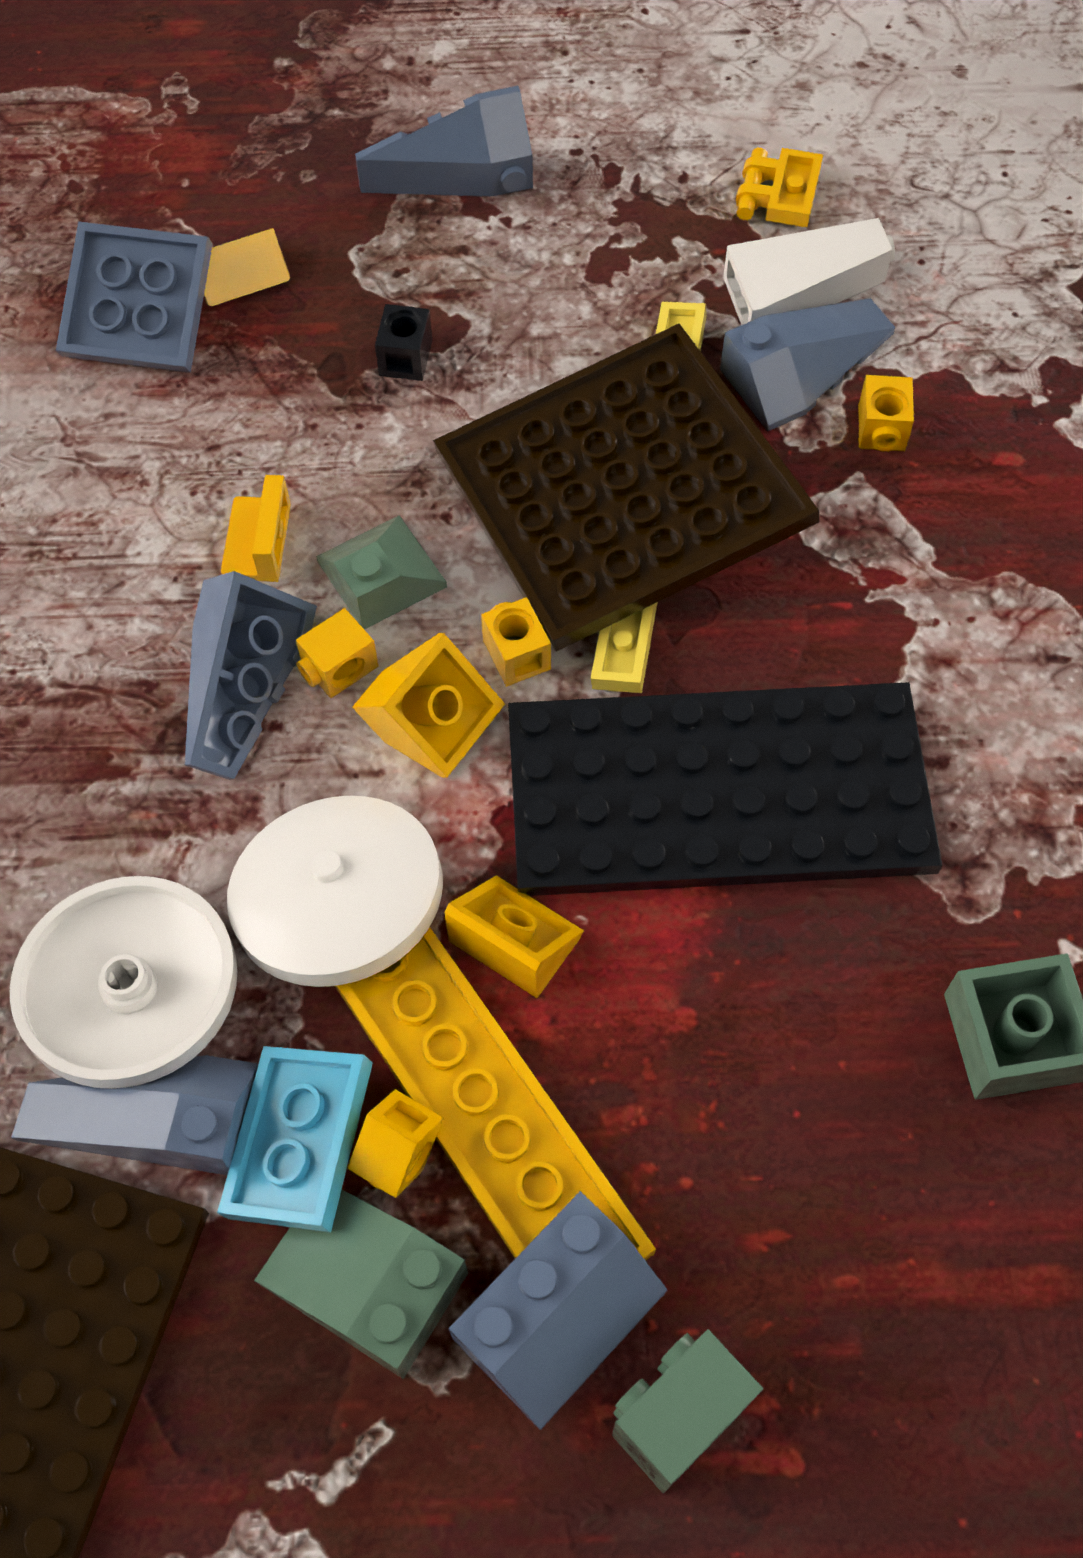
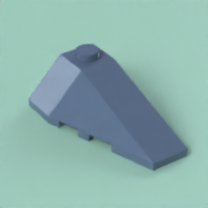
M519 86L475 94L463 100L465 107L445 117H442L439 112L427 118L428 125L410 134L398 132L356 153L355 158L361 193L498 196L533 188V155Z
M871 298L764 315L725 332L720 370L768 432L806 415L816 406L817 399L829 388L833 390L842 382L843 375L856 363L861 364L889 339L894 334L895 326Z
M236 571L203 580L192 629L185 766L228 780L236 777L262 731L261 723L272 703L280 700L285 691L283 684L293 667L297 666L296 662L301 660L296 639L312 629L316 605Z
M208 1055L197 1056L181 1068L162 1078L126 1088H94L77 1084L63 1077L29 1082L11 1138L16 1141L228 1175L258 1063Z

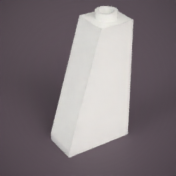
M879 218L727 245L723 278L740 323L743 325L764 315L837 304L885 282L889 263L895 257V245L891 235H886Z

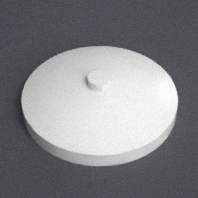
M366 796L330 797L304 804L285 813L267 825L247 845L230 877L227 890L228 916L242 948L249 958L265 972L281 980L298 985L314 987L343 985L365 979L385 970L405 956L421 940L438 911L442 897L443 874L432 838L424 826L412 814L397 805L377 798Z
M129 876L109 879L83 888L58 903L45 914L29 933L20 948L11 974L10 1006L12 1016L24 1042L33 1054L55 1074L77 1084L94 1088L113 1089L142 1085L162 1078L181 1068L196 1057L215 1037L230 1011L235 996L238 972L236 954L227 929L218 913L204 898L179 883L156 877Z

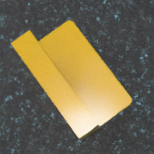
M271 228L212 248L204 292L206 303L209 306H215L290 280L274 229Z
M265 475L261 497L237 496L233 499L221 574L236 571L257 581L279 582L291 507L284 475Z

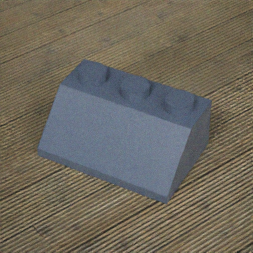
M580 1191L450 1326L449 1331L452 1339L541 1431L667 1292V1289L628 1237Z

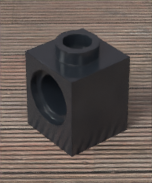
M385 304L375 342L379 376L423 381L433 341L430 309Z

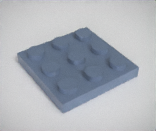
M78 222L56 352L62 357L191 373L212 250L210 239L207 236Z

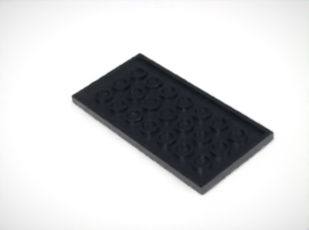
M909 682L508 703L518 892L525 893L529 896L930 875L938 874L943 866Z

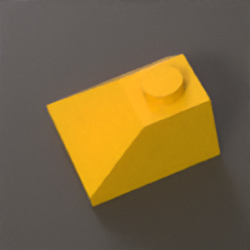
M438 633L384 669L352 708L386 744L438 776L447 778L505 706V703L446 634Z

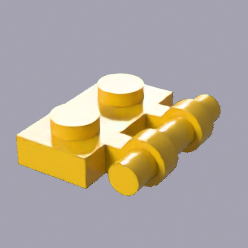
M764 148L752 150L751 157L745 161L742 171L745 180L744 184L738 188L735 199L738 206L737 216L742 220H749L753 217L754 210L763 207L767 208L765 221L808 227L823 154L782 148L779 159L768 158V153ZM765 180L774 181L773 186L762 185L761 183Z

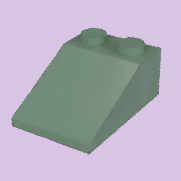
M341 1190L332 1231L324 1232L290 1227L254 1281L404 1379L468 1275L465 1259L424 1233Z

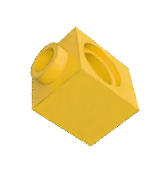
M866 375L858 405L860 449H877L879 451L906 450L914 423L913 377Z
M527 597L512 603H500L490 611L481 614L483 642L506 687L551 670V642ZM511 636L522 637L519 640H508L506 638Z
M343 608L296 639L301 659L296 662L299 672L311 687L319 685L330 698H333L379 667L374 640L346 608Z
M395 1089L366 1115L347 1169L367 1180L373 1187L397 1198L423 1171L444 1118Z

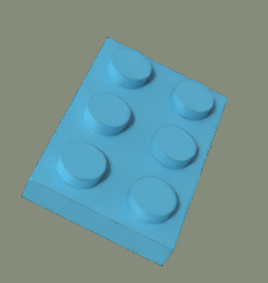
M263 1046L217 1213L231 1220L331 1232L373 1062L363 1054Z

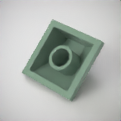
M400 515L316 556L317 562L364 630L447 588L446 580Z

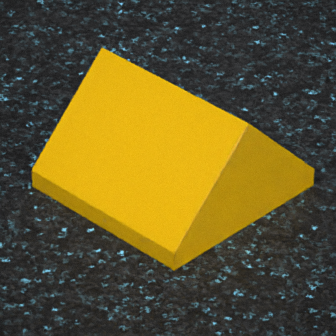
M497 875L448 903L444 912L450 943L535 998L539 997L584 932V930L529 895L518 892L516 887Z

